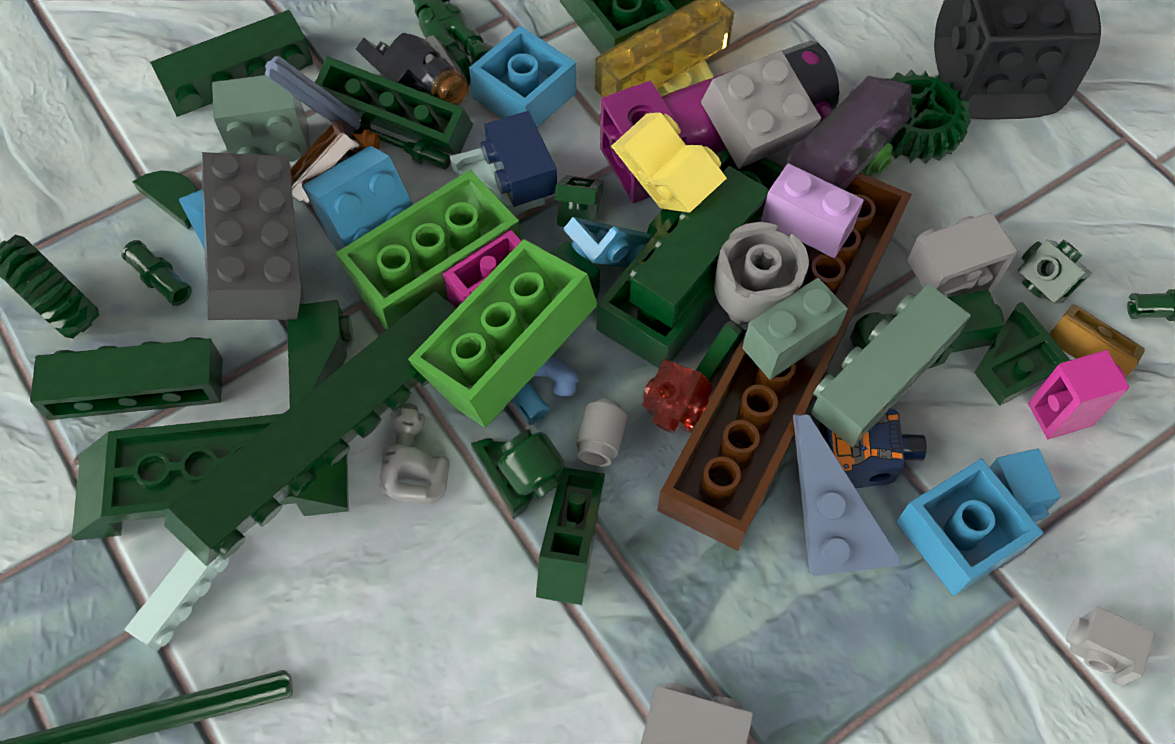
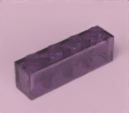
M868 75L856 88L851 90L849 95L837 107L832 109L830 114L817 127L812 129L810 134L797 147L791 150L787 164L789 163L845 190L910 119L912 85Z

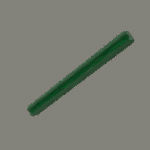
M280 670L0 741V744H111L290 698L293 695L292 678L286 670Z

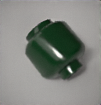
M527 429L500 448L503 455L498 460V466L518 495L526 496L534 492L539 499L561 484L556 476L563 471L565 462L545 433L537 432L533 434L530 429Z

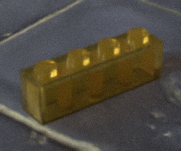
M694 0L596 57L595 90L602 97L650 80L656 89L730 45L735 12L721 0Z

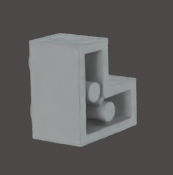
M990 212L976 218L973 216L964 217L954 225L941 230L933 228L923 232L916 238L907 262L923 288L930 284L948 297L989 290L990 294H992L1018 251Z

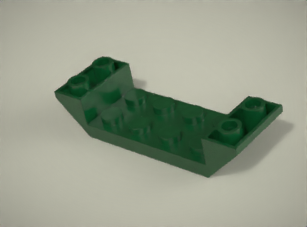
M282 414L108 431L80 454L72 538L76 541L121 536L122 522L165 517L166 509L169 505ZM348 452L332 467L325 463L315 472L317 478L302 494L296 496L292 492L280 502L281 505L296 503L303 516L348 512Z

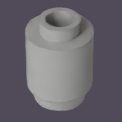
M601 398L596 402L586 405L575 443L578 448L577 456L583 462L605 467L611 464L612 458L618 456L628 418L619 403Z

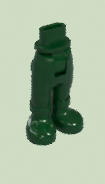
M413 0L415 15L419 20V26L425 39L432 35L438 38L460 67V72L465 78L463 87L458 94L462 93L471 83L469 70L471 64L473 65L494 47L484 43L481 35L473 28L459 7L451 4L450 0ZM455 40L459 41L465 53L462 50H460L459 45Z

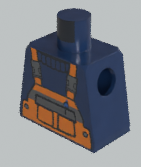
M890 408L853 448L820 422L821 435L855 488L894 483L904 469V460L924 461L926 457L927 444L925 436L921 434H902L900 414L893 408Z

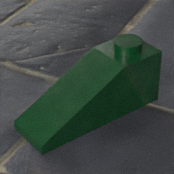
M338 300L299 304L298 318L287 320L290 408L342 367L347 358L346 340H353V327L350 315H343Z
M566 467L560 473L559 482L561 484L556 488L539 554L536 598L582 605L605 473Z

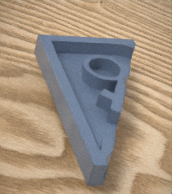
M793 415L809 573L813 576L899 566L900 558L810 415Z

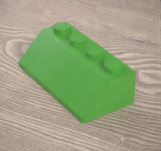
M470 169L337 251L336 256L368 309L383 327L388 330L433 292L436 291L444 299L447 297L443 272L508 230H512L520 239L519 220Z
M523 239L408 360L456 409L486 428L596 308L597 301L588 274Z

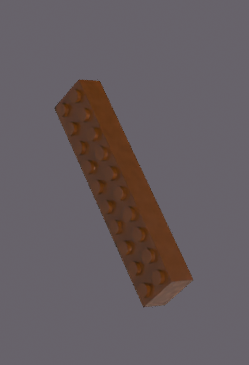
M836 164L827 182L864 201L854 228L835 259L803 243L808 254L809 266L802 286L803 288L819 278L848 308L837 336L770 380L742 349L746 336L745 333L660 491L658 512L739 551L795 437L793 415L806 414L814 398L813 393L823 380L912 195L840 164Z

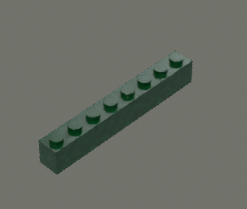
M436 291L433 292L169 505L166 509L164 526L205 566H208L218 556L223 559L230 557L246 540V537L243 535L256 523L261 527L269 523L282 509L281 501L292 492L296 496L302 494L317 478L315 472L325 463L332 467L339 462L349 451V442L357 435L364 439L371 434L382 421L379 416L389 408L393 412L397 411L410 398L412 394L410 390L417 383H420L422 386L429 383L411 365L408 359L456 309Z

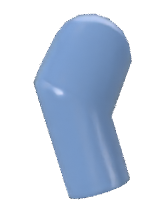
M550 357L534 375L549 377L555 380L553 391L559 396H573L576 392L575 384L579 382L577 372L557 357Z

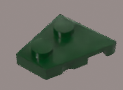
M1020 302L1010 314L974 373L998 405L1001 406L1043 384L1059 364L1071 360L1027 306Z

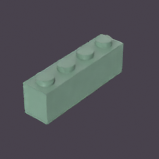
M930 284L917 296L909 293L896 308L894 313L897 316L890 323L883 319L870 334L868 340L871 342L863 350L859 346L855 347L841 364L843 370L836 377L831 374L827 375L813 393L817 400L811 414L852 448L958 338L971 316Z

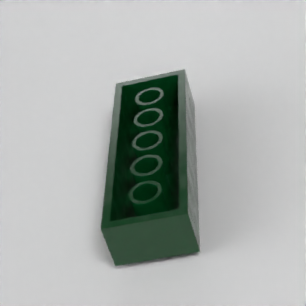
M727 148L718 157L721 161L719 169L722 172L730 166L768 189L772 187L784 167L766 157L738 169ZM675 210L597 303L596 330L664 372L718 303L714 291L715 276L672 328L630 302L631 283L629 282V276L639 261L643 260L646 262L650 258L661 235L666 231L671 233L678 225L682 211Z

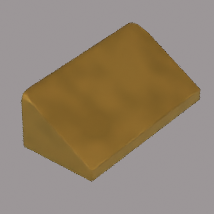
M1075 304L1069 307L1049 334L1063 351L1076 359L1107 350L1115 364L1123 370L1125 378L1136 367L1145 352L1144 347Z

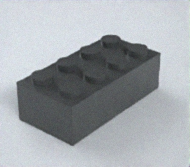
M202 152V202L208 320L297 319L301 297V280L289 156Z

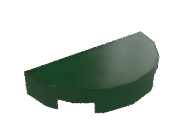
M160 170L144 174L132 181L140 193L186 229H190L192 225L179 201L180 198L197 191L188 177L175 171Z
M729 321L723 326L690 378V383L694 387L702 391L712 381L735 352L746 330L734 321Z
M485 438L471 443L472 451L514 520L527 509L534 496V492L526 496L518 495L500 470L498 460L503 455L500 448L506 442Z

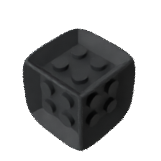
M944 0L937 18L934 40L935 59L939 75L941 74V81L944 83L954 82V91H962L959 99L970 103V119H1023L1054 114L1070 101L1097 54L1101 39L1100 15L1095 0Z

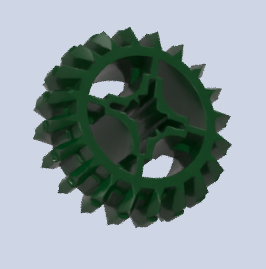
M910 69L905 76L896 72L891 79L885 78L880 87L876 88L866 111L867 124L869 128L893 146L892 150L895 151V159L900 155L908 157L910 163L916 158H920L926 164L932 157L940 161L946 154L951 155L960 143L964 141L971 122V114L969 113L970 103L959 99L962 91H954V82H942L941 74L933 78L928 76L926 70L921 75H916Z
M15 234L7 241L4 240L0 243V277L60 334L73 339L93 325L92 322L99 317L98 308L24 236Z

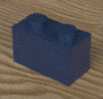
M529 111L484 124L486 141L481 142L483 156L488 165L494 164L497 170L494 171L497 187L501 194H508L513 207L555 194L557 168Z

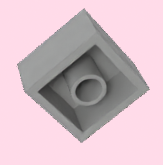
M782 50L712 79L701 100L702 106L738 169L804 140L821 119Z

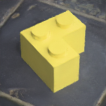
M661 112L648 113L611 147L659 208L690 213L727 179L719 169L721 161L706 146L685 145L679 137L681 133L679 126L667 114L663 115Z

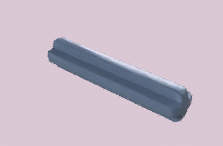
M275 56L266 63V77L331 123L335 119H339L351 133L359 129L361 125L359 122L360 116L284 59Z

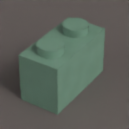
M817 278L750 321L742 349L771 380L837 336L848 308Z

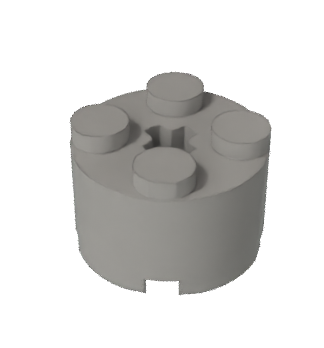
M767 222L749 223L736 228L730 234V238L722 245L714 279V291L718 302L728 312V316L732 321L738 324H747L802 288L809 266V259L805 246L793 233L788 236L778 231L777 225Z

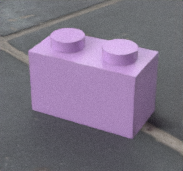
M788 163L768 191L761 222L777 225V230L789 236L793 233L801 242L835 259L854 228L864 200Z

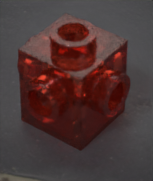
M664 359L655 378H652L645 387L642 406L653 416L651 422L657 427L671 433H675L677 428L692 433L709 402L708 398L713 387L701 372Z

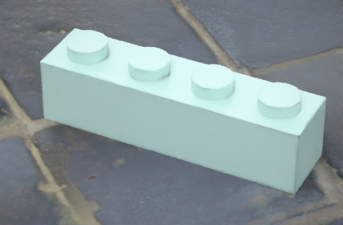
M187 549L124 630L158 652L161 647L171 640L173 631L179 623L188 618L192 611V606L198 598L208 592L211 582L218 572H222L227 567L230 557L223 559L218 556L208 566H205Z

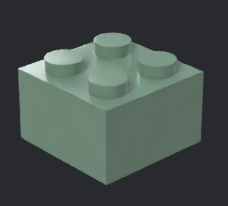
M266 75L212 82L213 118L228 153L289 156V162L299 160L310 148L308 121L301 101L270 80Z

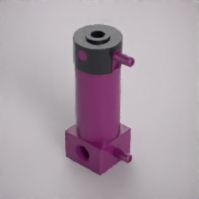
M811 40L782 50L819 113L823 126L831 136L841 133L843 125L833 113L839 102V81L833 61L827 51L818 42ZM724 74L660 96L650 80L601 98L600 150L632 204L651 196L611 145L646 114L661 112L663 115L667 114L677 123L681 131L679 137L685 145L706 146L715 154L724 151L726 146L701 104V100L712 79Z

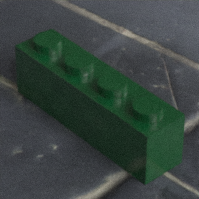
M290 10L150 61L176 117L212 104V82L265 75L266 63L275 56L281 57L297 70L314 64L306 37Z
M329 56L326 57L315 81L316 84L360 116V120L361 117L369 119L373 125L416 142L423 140L428 142L430 147L452 156L461 153L473 126L471 119L462 107Z
M730 166L723 172L727 179L690 213L682 212L675 229L671 233L666 231L661 235L650 258L646 262L643 260L639 261L629 276V282L631 283L630 302L671 328L715 276L722 245L730 238V234L740 226L759 222L762 219L767 194L770 189Z
M190 337L178 342L160 343L148 341L137 346H101L96 350L76 352L59 350L54 352V354L36 355L30 402L48 421L221 403L223 358L211 338L203 339L200 337Z

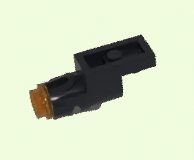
M401 33L390 46L382 41L375 45L363 37L355 49L386 79L423 93L425 92L454 105L462 103L468 94V84L465 76L460 72V67L441 41L434 35L423 39L412 34Z

